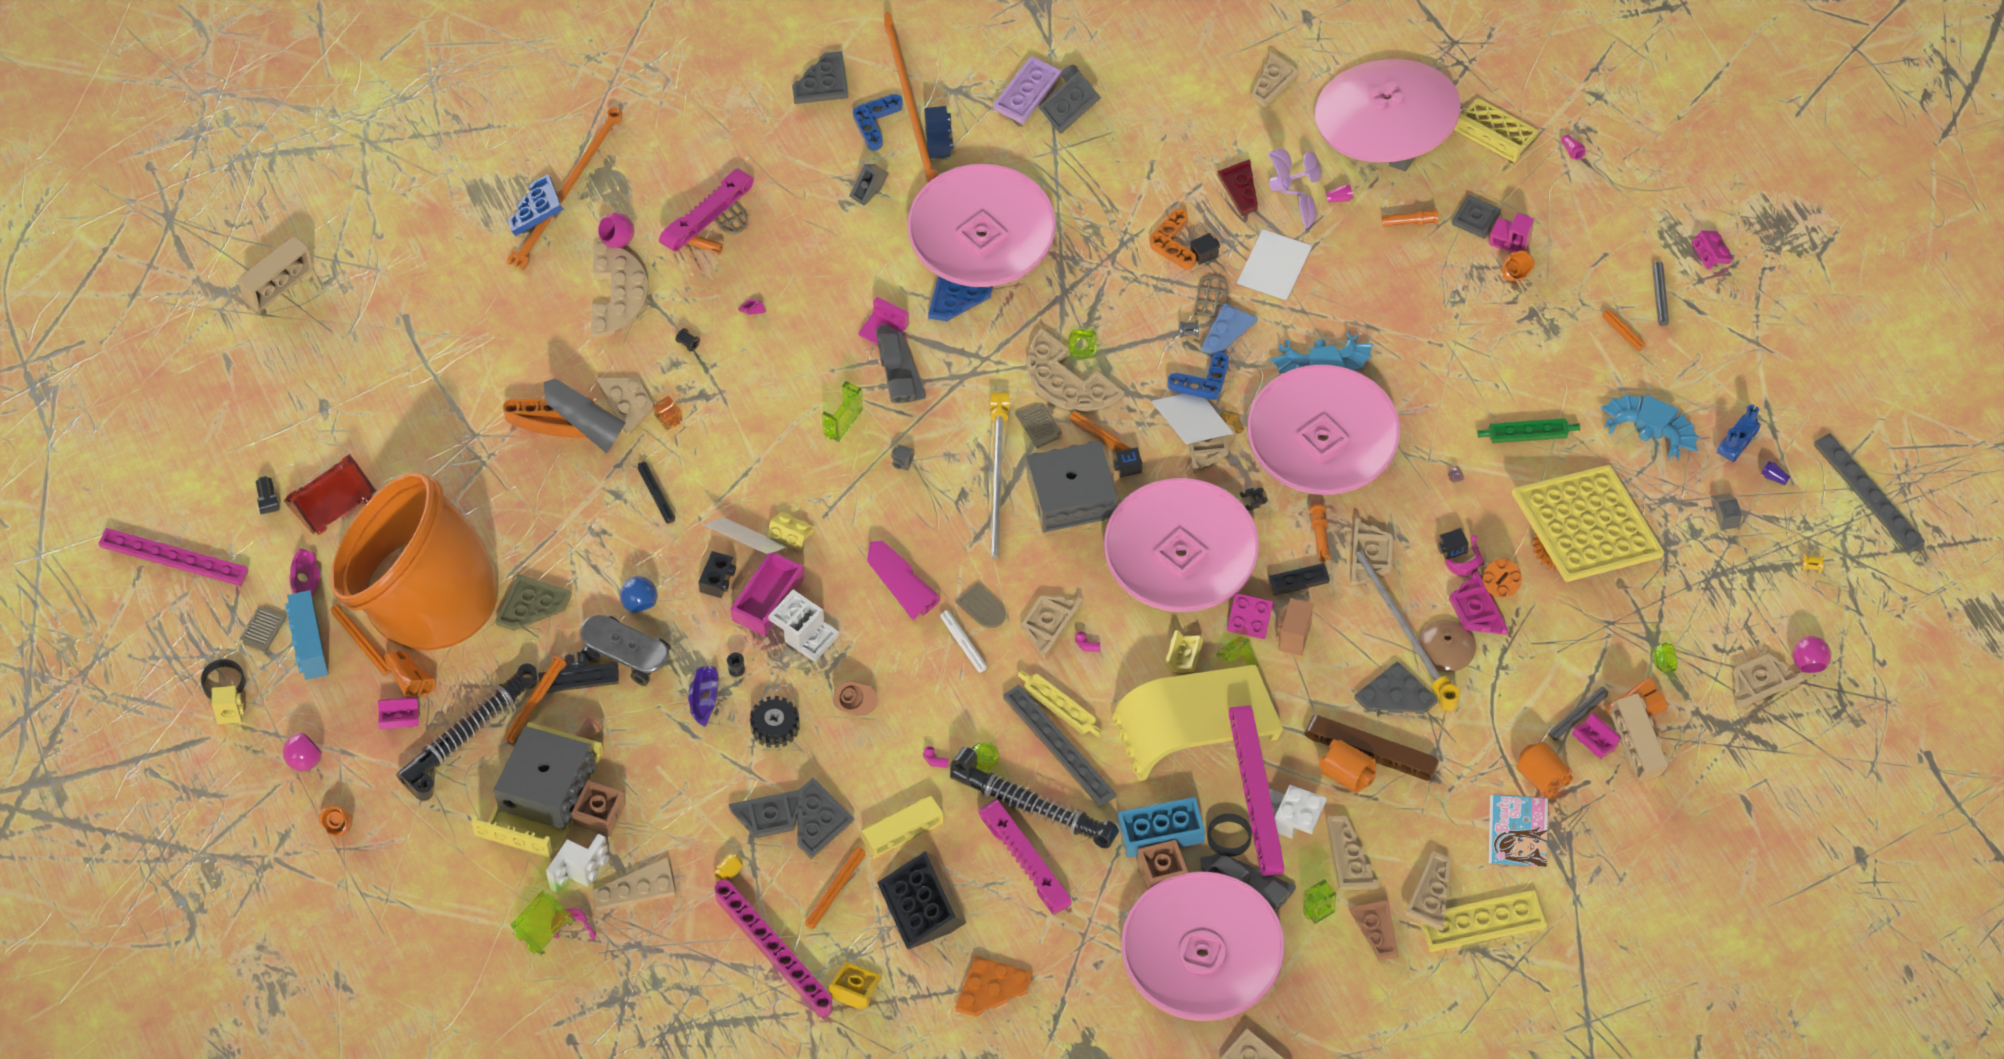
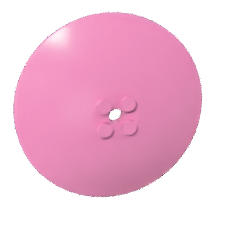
M1403 59L1376 60L1354 66L1331 80L1318 97L1315 107V121L1322 138L1338 152L1363 161L1396 162L1422 155L1440 145L1450 136L1460 117V97L1452 81L1442 72L1431 66Z
M972 164L948 170L932 179L922 188L914 199L909 211L908 235L916 256L930 271L939 277L965 286H998L1023 277L1041 263L1049 252L1054 240L1055 215L1048 196L1037 183L1026 175L1004 166ZM979 232L986 233V235L983 237H980L977 234Z
M1310 365L1281 374L1260 391L1252 404L1248 418L1249 444L1255 458L1263 469L1280 483L1295 490L1311 494H1341L1369 484L1386 470L1393 460L1399 444V418L1388 395L1368 377L1339 366ZM1326 436L1328 439L1326 441H1321L1318 439V437Z
M1189 478L1160 480L1132 492L1114 510L1107 524L1104 537L1107 565L1118 584L1138 601L1157 609L1172 612L1204 610L1231 598L1249 580L1254 571L1259 550L1258 533L1255 523L1243 504L1232 494L1216 485ZM1184 551L1186 555L1178 556L1176 552Z

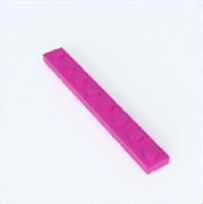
M109 528L105 529L98 543L100 548L237 586H242L249 572L248 567Z

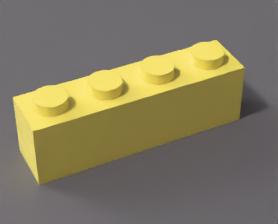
M932 796L921 798L915 804L903 807L892 816L888 815L880 822L866 826L862 830V840L873 858H876L942 824L943 813Z

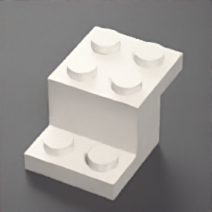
M792 590L768 616L771 622L784 630L785 642L814 662L840 636L839 631L824 622L823 609L795 590Z
M1289 785L1286 794L1270 789L1269 792L1278 834L1291 839L1297 829L1312 834L1326 805L1327 798L1293 785Z
M598 834L588 849L567 839L546 870L550 890L557 893L559 888L566 884L568 878L586 887L589 886L591 881L594 882L598 876L601 866H605L609 859L605 837Z

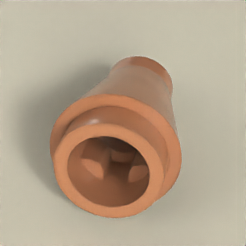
M595 716L587 718L575 735L590 739L601 732L603 725Z

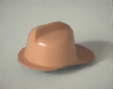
M853 681L841 683L834 689L833 693L834 705L839 710L856 715L871 713L878 701L877 694L873 688Z

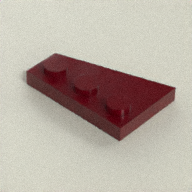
M1250 159L1217 171L1219 180L1241 216L1258 210Z

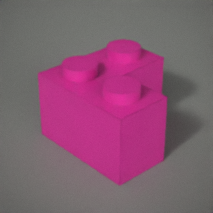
M1516 213L1513 222L1498 218L1490 234L1489 245L1511 253L1527 251L1532 238L1534 218L1520 213Z

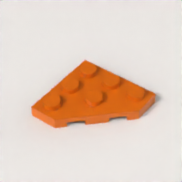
M975 956L957 1002L956 1011L976 1017L992 1007L994 1009L1007 1003L1009 999L1025 995L1030 986L1033 973Z

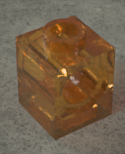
M669 396L653 405L654 416L666 430L676 427L682 422L681 410Z

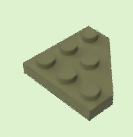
M517 575L495 623L497 626L514 631L565 611L572 592Z

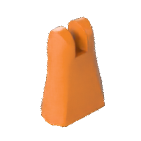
M391 651L384 655L385 663L393 673L404 697L427 696L434 690L435 679L420 669L405 651H397L396 653Z
M1648 677L1617 699L1639 693L1640 698H1643L1646 703L1645 710L1648 716L1668 709L1665 697L1657 690L1651 678ZM1616 700L1613 701L1606 709V712L1609 716V711L1616 702Z

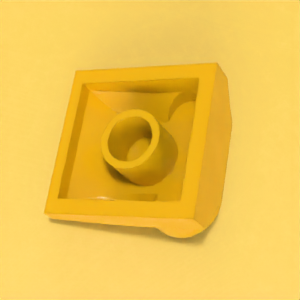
M845 961L829 985V992L836 1001L857 1009H863L869 1005L870 998L880 983L882 975Z

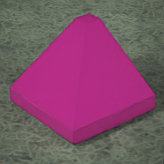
M750 298L738 308L740 312L748 315L766 312L762 302Z

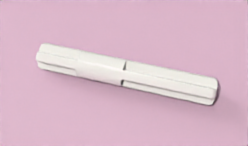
M945 610L940 614L941 619L979 673L987 669L986 663L950 611Z

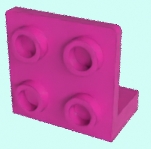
M876 297L873 301L874 312L858 334L860 337L878 345L876 330L883 324H886L903 334L909 326V312Z
M1235 593L1227 630L1265 639L1275 601Z

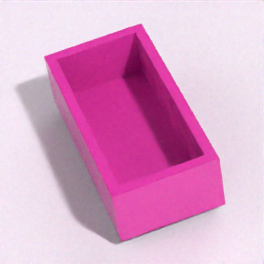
M774 552L768 554L731 607L732 621L766 637L774 625L768 616L792 590L797 591L805 579L804 567Z

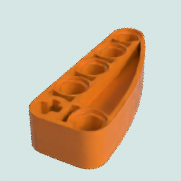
M545 398L509 399L503 404L505 420L515 426L545 435L587 438L546 403Z

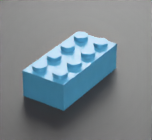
M309 590L287 595L289 603H285L289 618L288 622L292 633L291 637L299 673H304L305 680L328 675L311 592Z
M1196 797L1118 812V827L1126 858L1137 856L1138 849L1176 840L1179 848L1204 843L1205 829Z

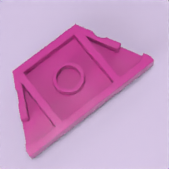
M1477 571L1467 582L1465 581L1461 584L1460 588L1450 595L1449 601L1465 630L1507 635L1508 628Z

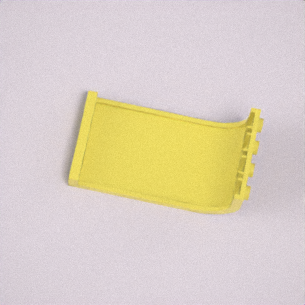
M1256 664L1150 681L1129 692L1119 702L1112 715V721L1119 731V738L1125 746L1126 755L1132 763V770L1137 775L1139 781L1146 780L1151 769L1159 760L1177 750L1234 741L1229 720L1230 707L1245 705L1252 707L1258 737L1268 735L1270 741L1278 740L1283 730Z
M528 722L527 727L590 744L597 769L603 755L602 743ZM594 774L590 776L589 781H592ZM497 803L487 823L479 821V817L475 815L472 820L473 831L477 837L549 858L556 857L573 825V818L570 823H567L564 830L499 811Z

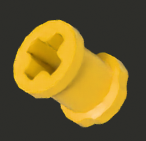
M1804 553L1802 570H1818L1819 573H1822L1824 556H1808L1807 553Z

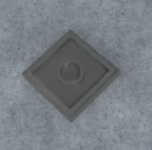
M1468 195L1454 217L1452 225L1485 239L1501 214V209Z

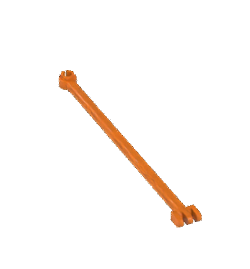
M889 12L884 13L885 31L890 42L924 166L926 180L929 183L938 176V172L933 170L893 28L892 17Z
M612 107L608 110L606 121L557 193L561 204L613 125L621 121L622 111L620 108L618 113L617 107ZM553 216L536 225L518 253L514 251L507 259V264L511 265L513 263L515 267L520 265V269L525 270L530 262L527 255Z

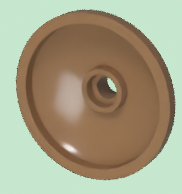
M1440 620L1433 622L1422 630L1418 638L1419 643L1437 671H1459L1469 665L1475 656L1476 641L1470 630H1465L1462 624L1456 621Z

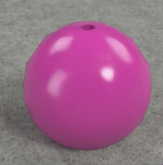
M620 212L607 214L602 218L598 226L599 238L605 245L611 248L625 247L631 242L635 233L633 222L627 215Z
M1806 636L1796 643L1793 648L1792 658L1795 666L1801 672L1817 673L1828 667L1831 662L1832 652L1829 645L1822 638Z
M296 733L289 737L284 743L282 751L286 764L293 770L300 772L309 771L316 767L322 755L320 749L305 733Z

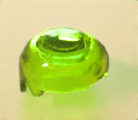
M1668 643L1656 645L1652 654V661L1656 668L1661 672L1676 671L1677 656L1673 645Z
M979 742L971 748L978 757L977 769L989 771L997 765L1000 755L998 749L992 743Z

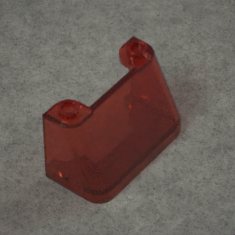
M348 454L342 458V461L333 465L332 468L305 486L300 487L297 492L296 490L291 492L284 499V502L313 535L317 533L319 536L327 530L326 526L362 502L367 504L373 497L376 489L351 454Z

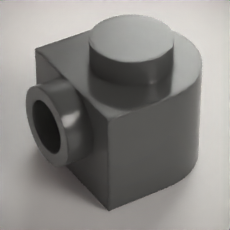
M898 445L892 451V465L897 469L908 471L912 464L915 450Z

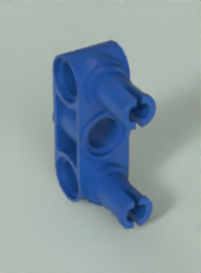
M1754 404L1748 405L1746 414L1742 415L1734 427L1728 430L1727 436L1717 449V454L1733 463L1737 460L1760 429L1761 423L1758 422L1757 418L1759 412L1757 406L1754 410Z

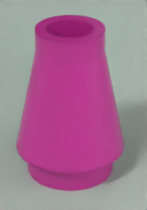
M1570 135L1562 137L1561 143L1564 145L1570 158L1579 160L1585 155L1586 150L1582 143Z
M1343 184L1326 192L1328 203L1348 202L1354 198L1350 184Z

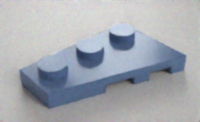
M1224 303L1201 350L1211 355L1226 351L1237 338L1245 334L1246 330L1258 322V318Z

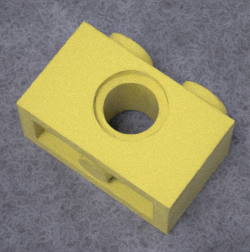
M236 686L212 688V707L217 723H240L241 715L245 714L244 703H242L241 693H237Z

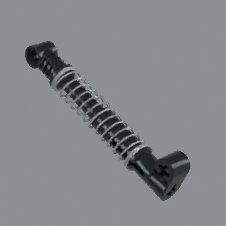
M528 663L521 665L517 673L510 679L495 687V695L489 692L490 699L483 696L485 704L478 701L479 709L472 706L473 714L466 711L467 719L464 716H460L461 720L455 721L453 726L449 725V730H443L444 734L441 736L437 735L438 739L432 740L431 745L426 744L418 756L396 773L399 781L417 799L421 801L429 800L433 796L434 788L433 780L427 773L434 767L442 765L446 761V757H451L452 752L458 751V747L462 748L464 742L468 743L469 738L475 737V733H480V728H486V723H492V718L497 719L498 714H503V709H508L509 706H512L521 693L533 688L537 683V670L535 666ZM527 674L531 675L530 678H524L523 676Z
M962 747L951 763V779L981 791L982 795L987 798L992 796L996 800H1002V804L1006 802L1009 803V807L1013 805L1016 806V810L1020 808L1023 810V813L1027 811L1030 813V816L1037 812V819L1044 815V822L1051 818V825L1058 821V828L1065 824V831L1070 827V833L1073 835L1084 834L1085 837L1093 838L1094 843L1100 848H1110L1119 833V828L1111 821H1094L1093 818L1090 819L1087 813L1077 809L1073 812L1072 806L1066 809L1065 803L1059 806L1058 800L1052 803L1051 797L1045 800L1044 794L1038 797L1037 791L1031 792L1030 788L1024 789L1023 785L1017 786L1016 782L1010 783L1009 779L1003 780V777H998L996 773H986L977 769V754L969 747Z

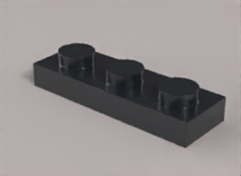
M1324 563L1268 577L1274 596L1330 582Z

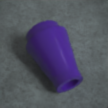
M1768 461L1761 472L1764 478L1784 486L1791 477L1775 462L1772 463L1771 461Z

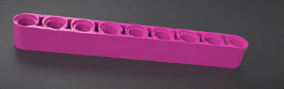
M1250 705L1230 707L1229 720L1260 872L1262 876L1283 874L1284 861L1253 710Z
M721 880L717 882L714 887L717 903L819 1017L829 1016L833 1011L830 994L729 881ZM723 891L728 892L727 894H720ZM734 905H740L739 908H733ZM746 919H752L751 922H745ZM765 933L763 936H758L757 934ZM777 947L775 950H770L769 948ZM783 961H790L788 964H782ZM802 975L800 978H795L794 976ZM808 989L815 990L813 992H807ZM821 1003H827L826 1006H819Z

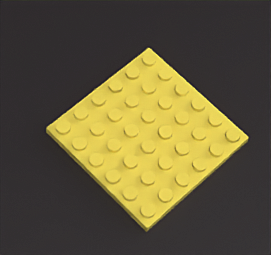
M1610 464L1517 487L1512 491V495L1565 582L1662 558L1665 553Z

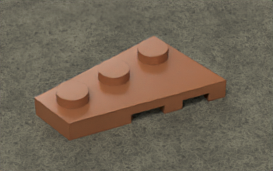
M1385 900L1349 907L1350 913L1377 959L1381 961L1398 958L1389 901Z

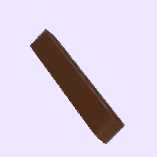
M1319 715L1311 717L1304 732L1308 739L1326 746H1330L1334 739L1337 741L1343 740L1348 745L1376 759L1377 764L1426 781L1432 780L1439 764V760L1430 754Z

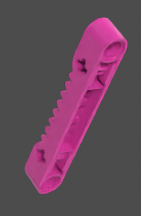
M739 168L735 169L723 179L721 186H718L717 190H713V195L709 194L708 198H704L703 202H699V206H694V210H690L689 214H685V217L677 218L666 227L659 237V243L673 252L679 251L747 193L754 183V178Z
M995 799L979 808V815L993 836L1003 841V845H1007V850L1011 851V856H1016V862H1020V868H1025V875L1029 874V880H1033L1034 887L1038 886L1037 894L1049 911L1056 915L1071 906L1072 901L1068 893L1000 802Z

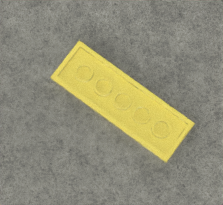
M1536 890L1446 908L1443 931L1420 922L1429 952L1542 929L1547 926Z

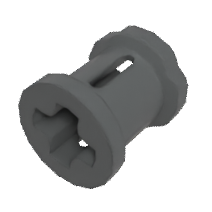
M1198 320L1188 323L1180 321V338L1187 335L1199 337Z

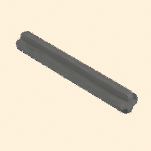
M1654 262L1653 274L1658 324L1660 326H1667L1669 316L1664 266L1662 262Z
M1600 687L1549 731L1550 738L1553 740L1559 739L1608 696V691L1604 687Z

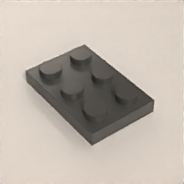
M1078 71L1038 108L1056 130L1062 134L1098 102L1101 97L1082 73Z

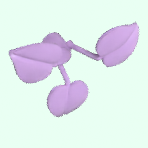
M1284 149L1273 150L1268 153V156L1273 161L1278 176L1270 178V188L1273 192L1282 190V193L1300 195L1299 207L1305 229H1307L1317 216L1315 202L1311 196L1307 197L1306 193L1288 190V188L1292 185L1291 179L1307 174L1311 182L1319 181L1322 174L1321 165L1314 152H1307L1303 159L1306 171L1289 177L1292 166L1289 153Z

